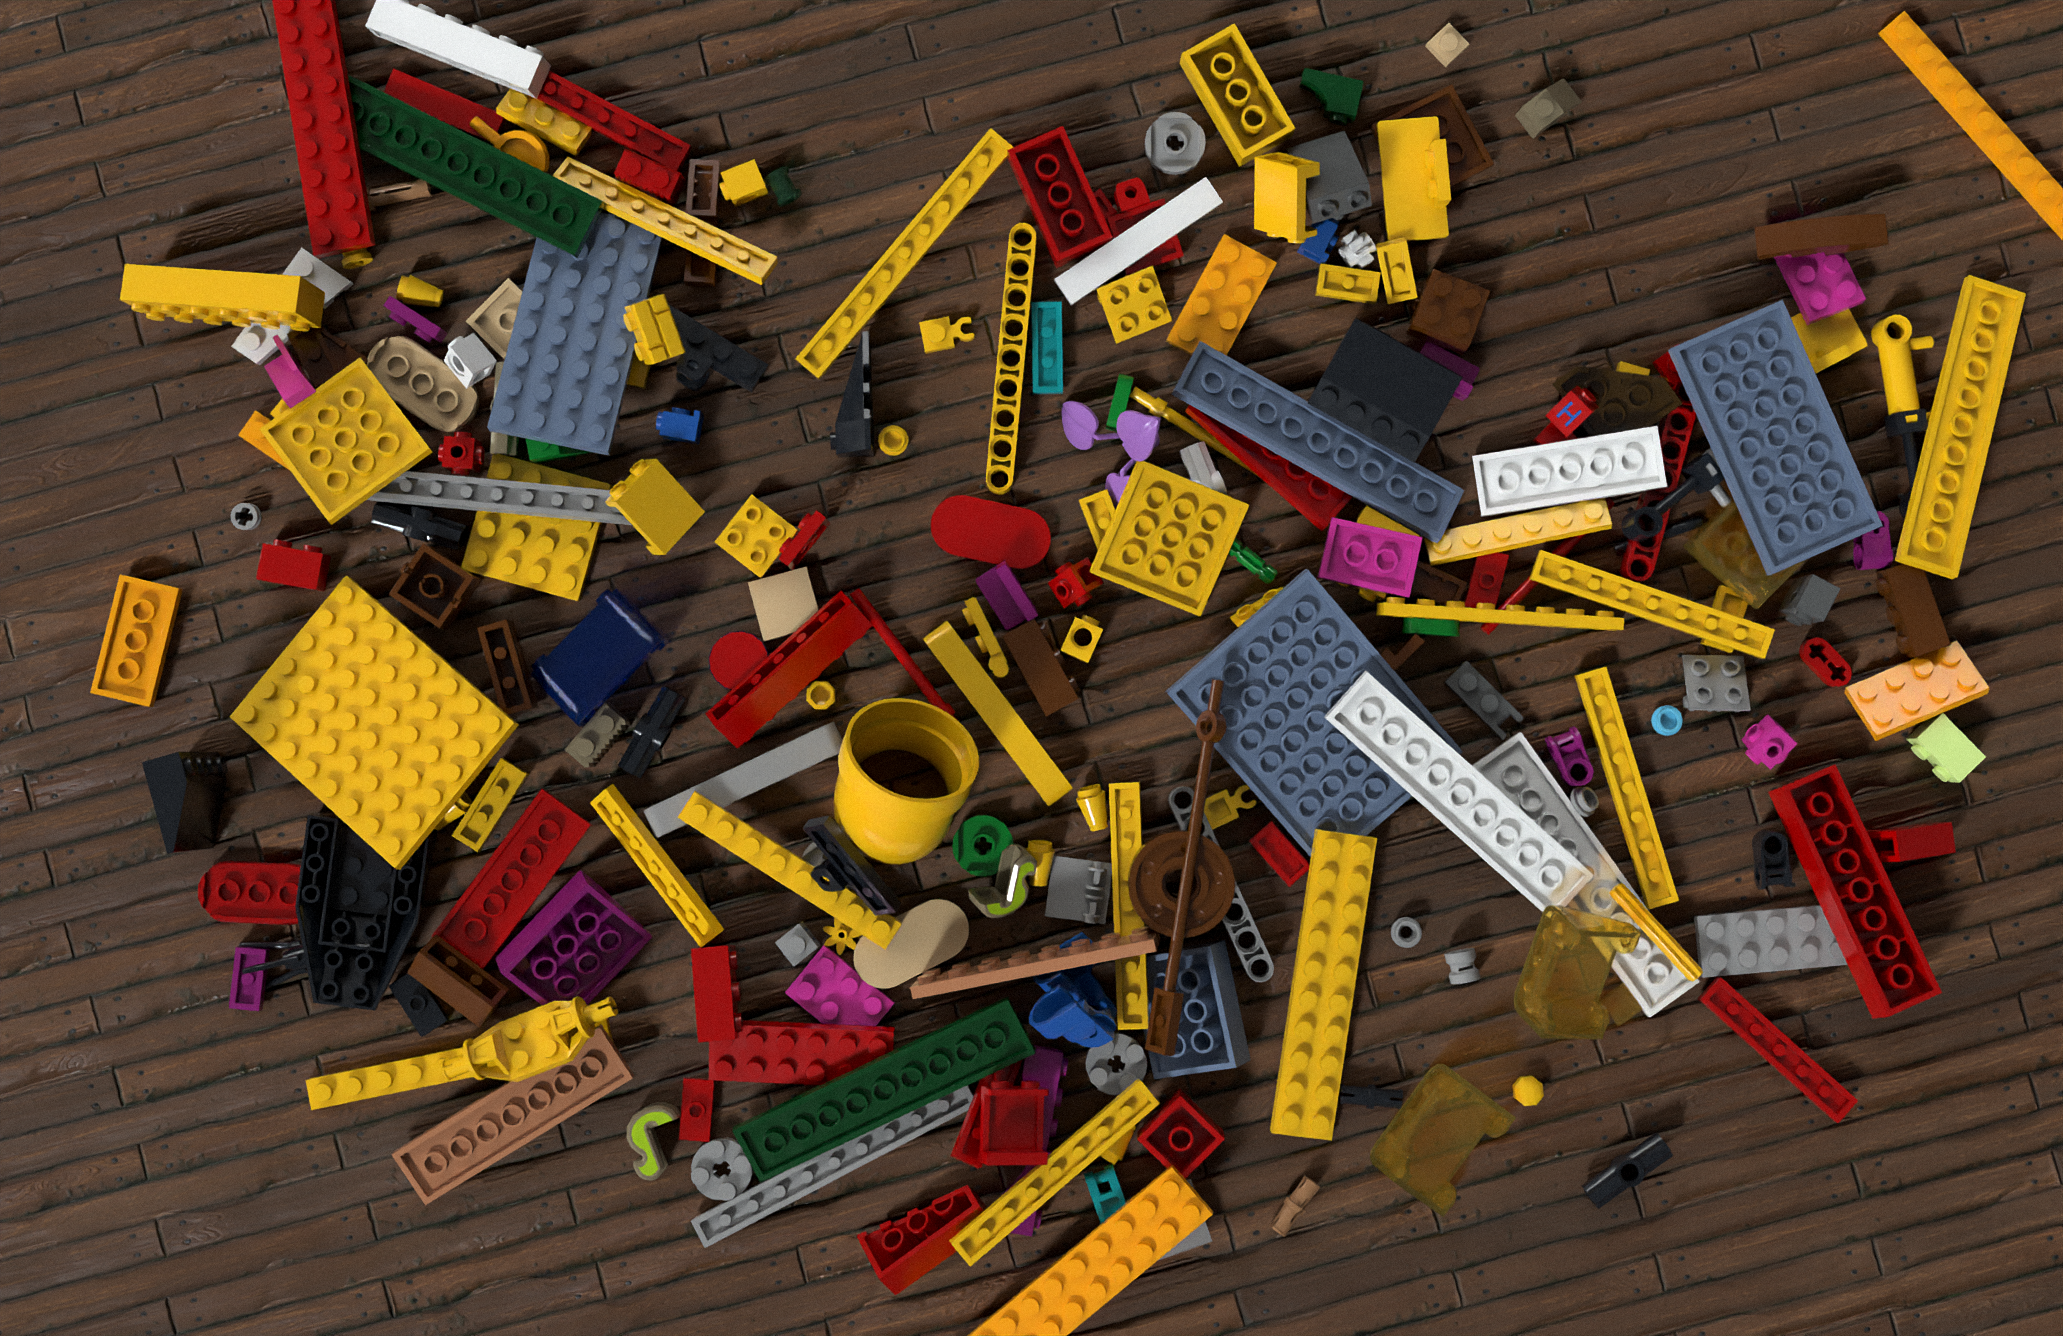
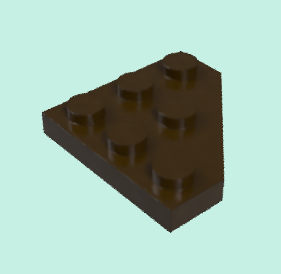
M1578 365L1552 384L1562 398L1577 385L1581 389H1588L1595 396V403L1599 407L1582 423L1590 437L1650 427L1683 404V401L1664 377Z

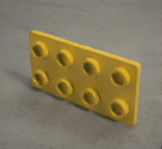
M1438 117L1379 121L1377 132L1387 241L1406 237L1407 241L1447 238L1449 231L1446 206L1451 201L1446 139H1440Z
M1849 309L1808 326L1801 313L1791 317L1815 374L1867 347V342Z

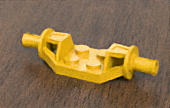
M578 996L574 997L572 1001H553L497 1023L475 1039H466L463 1042V1054L442 1061L440 1067H446L447 1069L441 1070L446 1080H451L470 1071L477 1080L491 1078L512 1082L522 1081L573 1061L586 1041L595 1035L594 1023L618 1015V1009H612L617 1007L611 996L591 1005H587ZM577 1027L579 1031L569 1039L568 1031ZM494 1061L498 1066L487 1067V1063Z

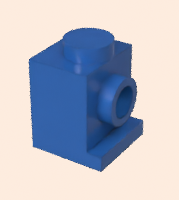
M1330 218L1312 223L1310 227L1317 228V235L1306 238V242L1301 243L1297 252L1319 264H1325L1329 257L1325 250L1331 253L1339 238L1338 235L1334 234L1339 221Z
M673 407L672 412L663 411L658 413L656 430H660L659 435L663 439L699 445L704 414L701 411L694 410V415L690 416L689 410Z

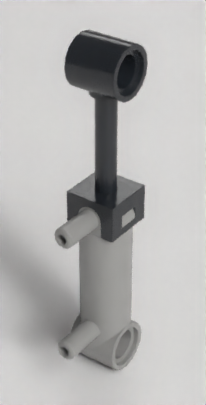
M1711 448L1701 456L1694 458L1681 469V473L1686 480L1654 507H1642L1625 515L1621 526L1624 535L1628 539L1641 541L1657 535L1662 529V515L1693 489L1697 494L1710 491L1722 507H1726L1732 502L1731 497L1720 484L1725 478ZM1639 517L1645 522V531L1639 526Z

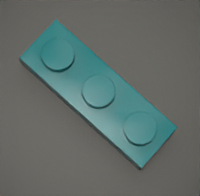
M1031 302L1033 394H1063L1062 302Z

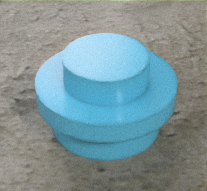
M1665 705L1654 711L1651 723L1657 733L1670 736L1676 734L1681 729L1683 718L1677 708Z

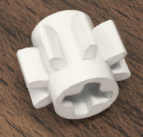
M1353 230L1341 240L1343 246L1338 250L1342 259L1350 268L1357 264L1359 269H1362L1374 260L1371 254L1377 251L1366 232L1358 235Z

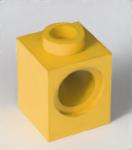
M755 159L721 172L724 182L719 183L725 200L731 199L735 207L769 194Z
M1084 614L1081 619L1075 617L1060 652L1088 664L1103 631L1102 628L1098 627L1100 622ZM1080 629L1089 631L1092 637L1090 644L1079 646L1074 640L1076 631Z

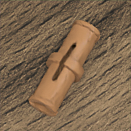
M1304 1175L1290 1197L1286 1196L1283 1200L1285 1204L1269 1226L1281 1236L1286 1237L1299 1216H1303L1306 1213L1305 1208L1321 1187Z

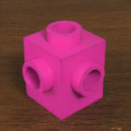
M1768 714L1759 723L1752 725L1741 739L1748 748L1745 754L1755 764L1759 765L1763 762L1770 770L1776 764L1783 762L1789 752L1797 745L1792 736Z

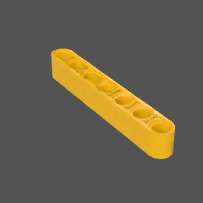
M945 621L923 638L925 643L1046 804L1051 806L1071 791L1073 787L949 622Z

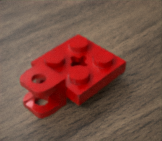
M1138 177L1116 185L1114 200L1119 214L1106 219L1113 239L1166 204L1164 198L1150 203L1146 187ZM1132 191L1135 197L1128 198L1125 192ZM1175 235L1124 270L1125 275H1130L1149 266L1154 268L1184 257L1178 236Z

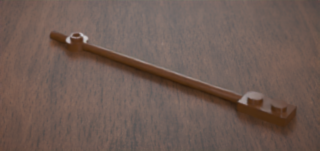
M1212 679L1208 708L1200 714L1196 723V733L1202 741L1173 930L1163 988H1154L1145 1045L1146 1050L1165 1056H1174L1178 1039L1177 1035L1184 994L1176 992L1214 744L1223 738L1227 728L1225 717L1220 713L1224 681Z

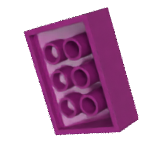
M580 870L495 959L501 974L541 1005L553 1001H572L577 996L581 997L588 1005L652 938V935L600 885Z

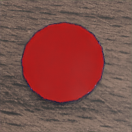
M744 631L729 632L720 637L711 648L708 658L710 672L715 681L724 688L732 690L769 656V651L763 641L754 634Z

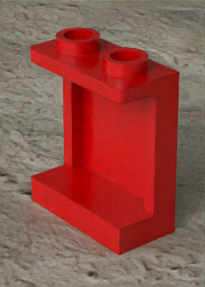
M995 1080L991 1081V1086H981L980 1162L985 1165H1047L1048 1152L1043 1150L1044 1096H1049V1089L1040 1086V1081L1026 1080L1021 1081V1086H1010V1081Z

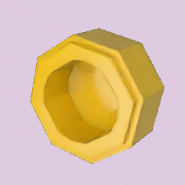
M814 681L807 688L806 701L814 709L827 710L836 701V690L828 681Z
M1531 1075L1519 1076L1512 1085L1513 1097L1524 1106L1537 1105L1544 1096L1543 1084Z

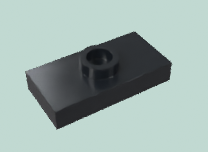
M406 974L389 985L392 993L421 1037L450 1020L432 991L411 975Z

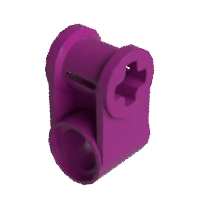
M1877 511V514L1883 526L1853 539V560L1857 570L1890 568L1893 563V550L1889 530L1890 523L1888 517L1880 511Z
M1572 726L1568 732L1553 738L1551 736L1545 737L1547 749L1557 766L1563 782L1573 787L1589 783L1593 778L1594 771L1577 728ZM1570 742V744L1560 747L1561 744ZM1574 764L1581 766L1584 774L1579 781L1574 780L1570 774V769Z

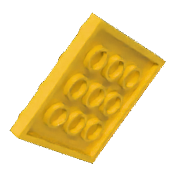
M358 358L316 388L315 393L292 408H288L259 429L331 525L432 453L431 449L361 358Z
M498 453L497 455L493 454L486 479L610 490L612 488V485ZM477 511L461 567L472 573L580 602L602 522Z
M1136 461L1089 571L1092 574L1201 617L1249 504L1149 462Z

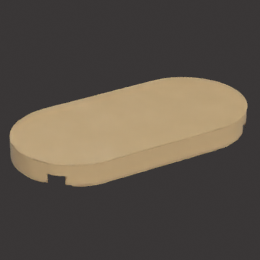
M404 336L385 338L379 341L370 351L367 367L392 400L431 427L445 432L457 431L466 427L476 416L479 407V396L474 384L466 389L443 360L414 340Z
M932 899L895 917L902 922V925L886 950L862 936L854 950V966L858 975L867 984L882 989L895 987L957 955L965 946L969 936L968 919L958 905L948 900Z

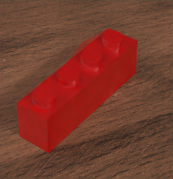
M966 1185L933 1200L931 1206L922 1210L915 1208L907 1212V1217L896 1222L889 1220L880 1224V1229L868 1234L865 1231L856 1236L878 1279L894 1295H897L954 1254L957 1250L949 1240L987 1209L982 1199Z

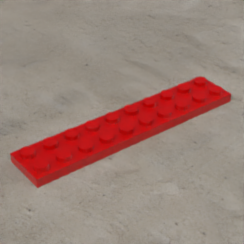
M272 0L313 256L320 259L374 246L376 244L336 1Z

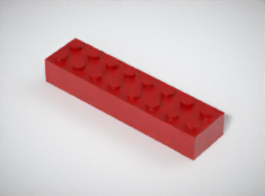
M1836 764L1819 769L1769 791V796L1872 1019L1890 1017L1941 994L1942 991Z

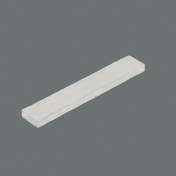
M1205 177L1055 278L1054 281L1070 305H1073L1217 208L1223 201L1207 177Z

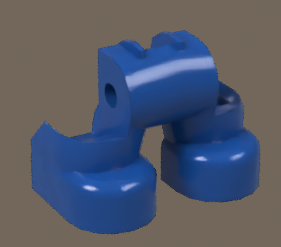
M1081 932L1059 945L1060 949L1072 946L1071 942L1087 939L1088 937ZM1100 963L1033 976L1034 982L1046 993L1033 1006L1029 1016V1023L1045 1038L1056 1039L1063 1036L1072 1043L1077 1042L1089 1048L1100 1047L1114 1040V1032L1117 1027L1114 1021L1117 1014L1116 1005L1107 997L1100 983L1091 974L1092 968Z

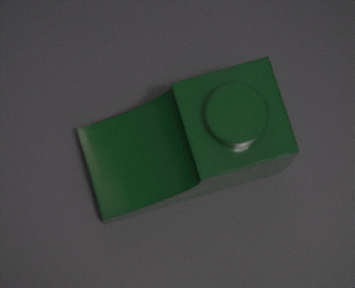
M1304 68L1299 88L1305 89L1317 97L1323 106L1324 118L1330 119L1329 122L1345 126L1347 123L1352 124L1357 115L1364 81Z

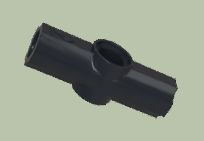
M377 501L372 511L371 523L402 532L404 536L426 543L431 541L441 546L461 551L468 535V526L438 517V514L411 506L410 508L399 503Z
M663 686L648 713H644L637 723L632 734L633 739L617 766L632 775L642 778L656 752L660 751L668 740L673 729L671 726L687 698Z
M1654 1133L1625 1155L1615 1157L1611 1165L1585 1182L1581 1187L1596 1208L1599 1209L1627 1188L1639 1185L1643 1181L1644 1176L1670 1159L1673 1154L1659 1134ZM1626 1164H1632V1174L1627 1178H1622V1167Z

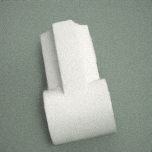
M1204 441L1180 450L1181 458L1190 480L1228 495L1224 481L1219 471L1215 470Z

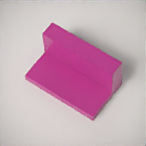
M277 334L272 338L282 355L264 367L285 403L292 408L315 393L316 390L297 358Z

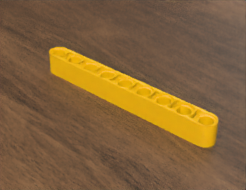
M1018 223L1010 230L986 469L987 487L993 494L1004 495L1009 492L1014 480L1036 252V232L1027 223ZM1018 234H1028L1031 237V242L1026 246L1018 245L1014 240ZM1016 263H1023L1028 267V272L1023 276H1017L1011 269ZM1013 293H1021L1026 298L1025 302L1020 306L1012 305L1008 299ZM1014 322L1020 324L1023 328L1021 334L1018 336L1007 334L1005 329L1008 324ZM1013 352L1019 356L1020 361L1017 365L1010 367L1004 364L1003 357L1005 354ZM1007 382L1013 383L1017 388L1016 393L1011 397L1002 395L1000 392L1002 384ZM1007 412L1013 415L1014 422L1012 425L1003 427L998 424L997 417L1001 413ZM1000 442L1007 443L1011 447V452L1006 457H999L994 453V447ZM1002 472L1007 475L1008 483L1004 487L998 488L991 483V478L995 473Z

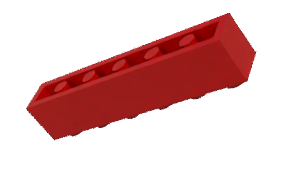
M840 590L705 714L715 728L738 749L744 742L749 741L754 733L766 722L772 720L776 713L789 701L794 700L799 692L811 681L817 679L825 668L834 660L840 658L848 647L857 639L862 638L873 624Z

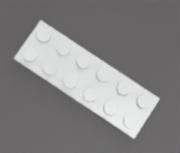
M1658 426L1472 456L1481 517L1667 487Z

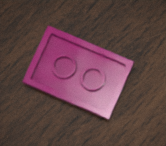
M1822 252L1792 258L1791 254L1774 257L1807 326L1862 304L1866 300L1844 253L1826 256Z
M1332 517L1318 578L1409 598L1423 537Z
M825 944L785 992L822 1024L876 1026L895 1003L880 989L863 981L852 966L825 946Z

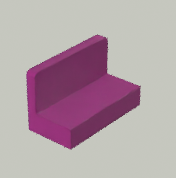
M1426 342L1420 352L1421 354L1463 376L1453 396L1464 401L1473 388L1472 384L1479 372V368L1437 345Z
M1006 560L976 578L978 587L1006 630L1011 629L1025 619L1030 621L1038 616L1037 609Z

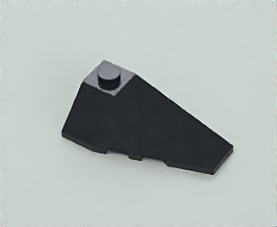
M862 331L836 419L835 432H830L831 450H836L838 458L875 456L871 338L869 331Z

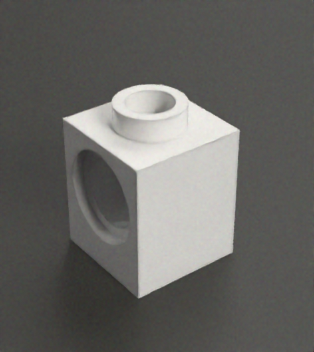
M475 333L465 338L462 336L455 338L448 345L449 350L444 359V362L466 389L489 376L497 362Z

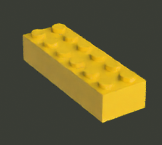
M125 264L120 300L130 305L131 310L145 313L147 319L164 321L165 317H174V320L183 323H193L194 319H203L204 323L211 325H222V321H230L233 325L239 327H251V323L261 324V327L268 329H280V325L290 326L292 330L303 332L309 331V327L321 328L325 299L324 291L301 276Z

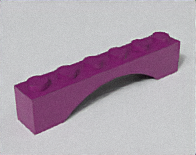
M1034 1045L1036 1053L1024 1059L1022 1078L1024 1081H1040V1086L1049 1089V1096H1044L1043 1150L1048 1152L1049 1155L1053 1152L1052 1149H1047L1049 1137L1055 1138L1058 1119L1053 1118L1054 1106H1061L1063 1089L1058 1088L1059 1077L1066 1076L1068 1058H1063L1064 1052L1062 1049ZM1026 1165L1015 1182L1001 1196L1037 1165ZM1042 1210L1033 1212L1010 1233L1032 1237L1033 1228L1039 1229Z

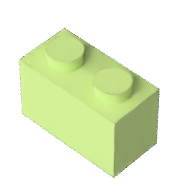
M1944 713L1929 718L1906 738L1913 745L1911 750L1922 760L1927 759L1934 767L1932 769L1933 773L1944 782L1960 783L1986 758Z

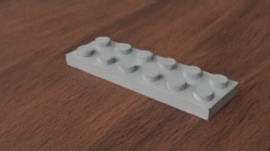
M1820 905L1694 916L1698 964L1703 969V973L1700 976L1702 978L1848 965Z

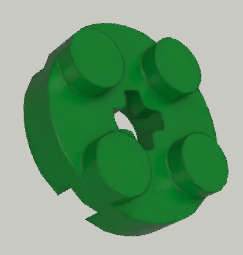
M978 815L971 817L961 824L954 835L952 848L955 859L963 869L972 875L984 877L998 872L1002 851L1014 843L1011 832L1003 822L993 816ZM980 837H986V841L992 843V848L987 849L984 855L980 854L979 849L974 848V843L979 842Z

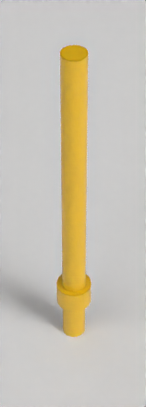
M1135 386L1129 397L1150 409L1149 413L1156 417L1161 416L1258 476L1207 430L1168 407V402L1160 397L1155 399Z

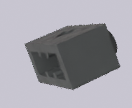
M1814 574L1795 578L1778 611L1786 615L1785 619L1788 622L1797 626L1823 622L1841 588Z

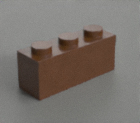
M1901 563L1876 572L1877 590L1885 598L1888 606L1886 608L1887 618L1895 626L1898 635L1896 637L1897 647L1901 653L1905 654L1906 658L1917 657L1951 645L1925 570Z
M1034 618L1002 636L1046 717L1078 700L1076 693L1081 690L1072 675L1066 677L1061 668L1066 663L1058 648L1053 651L1050 648L1047 640L1051 636L1043 622L1037 624Z
M505 619L478 627L477 630L500 708L510 717L539 709L514 621Z
M435 935L418 952L407 972L480 1028L497 1011L509 991L506 986L438 935Z

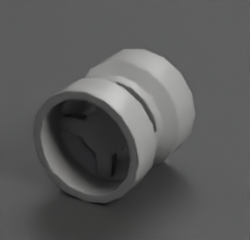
M1475 948L1459 949L1444 954L1446 963L1450 965V984H1463L1481 979L1479 969L1474 964L1476 959Z

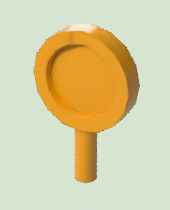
M478 116L474 117L469 125L492 143L493 147L545 173L548 171L549 153L539 136L526 130H513L501 136Z

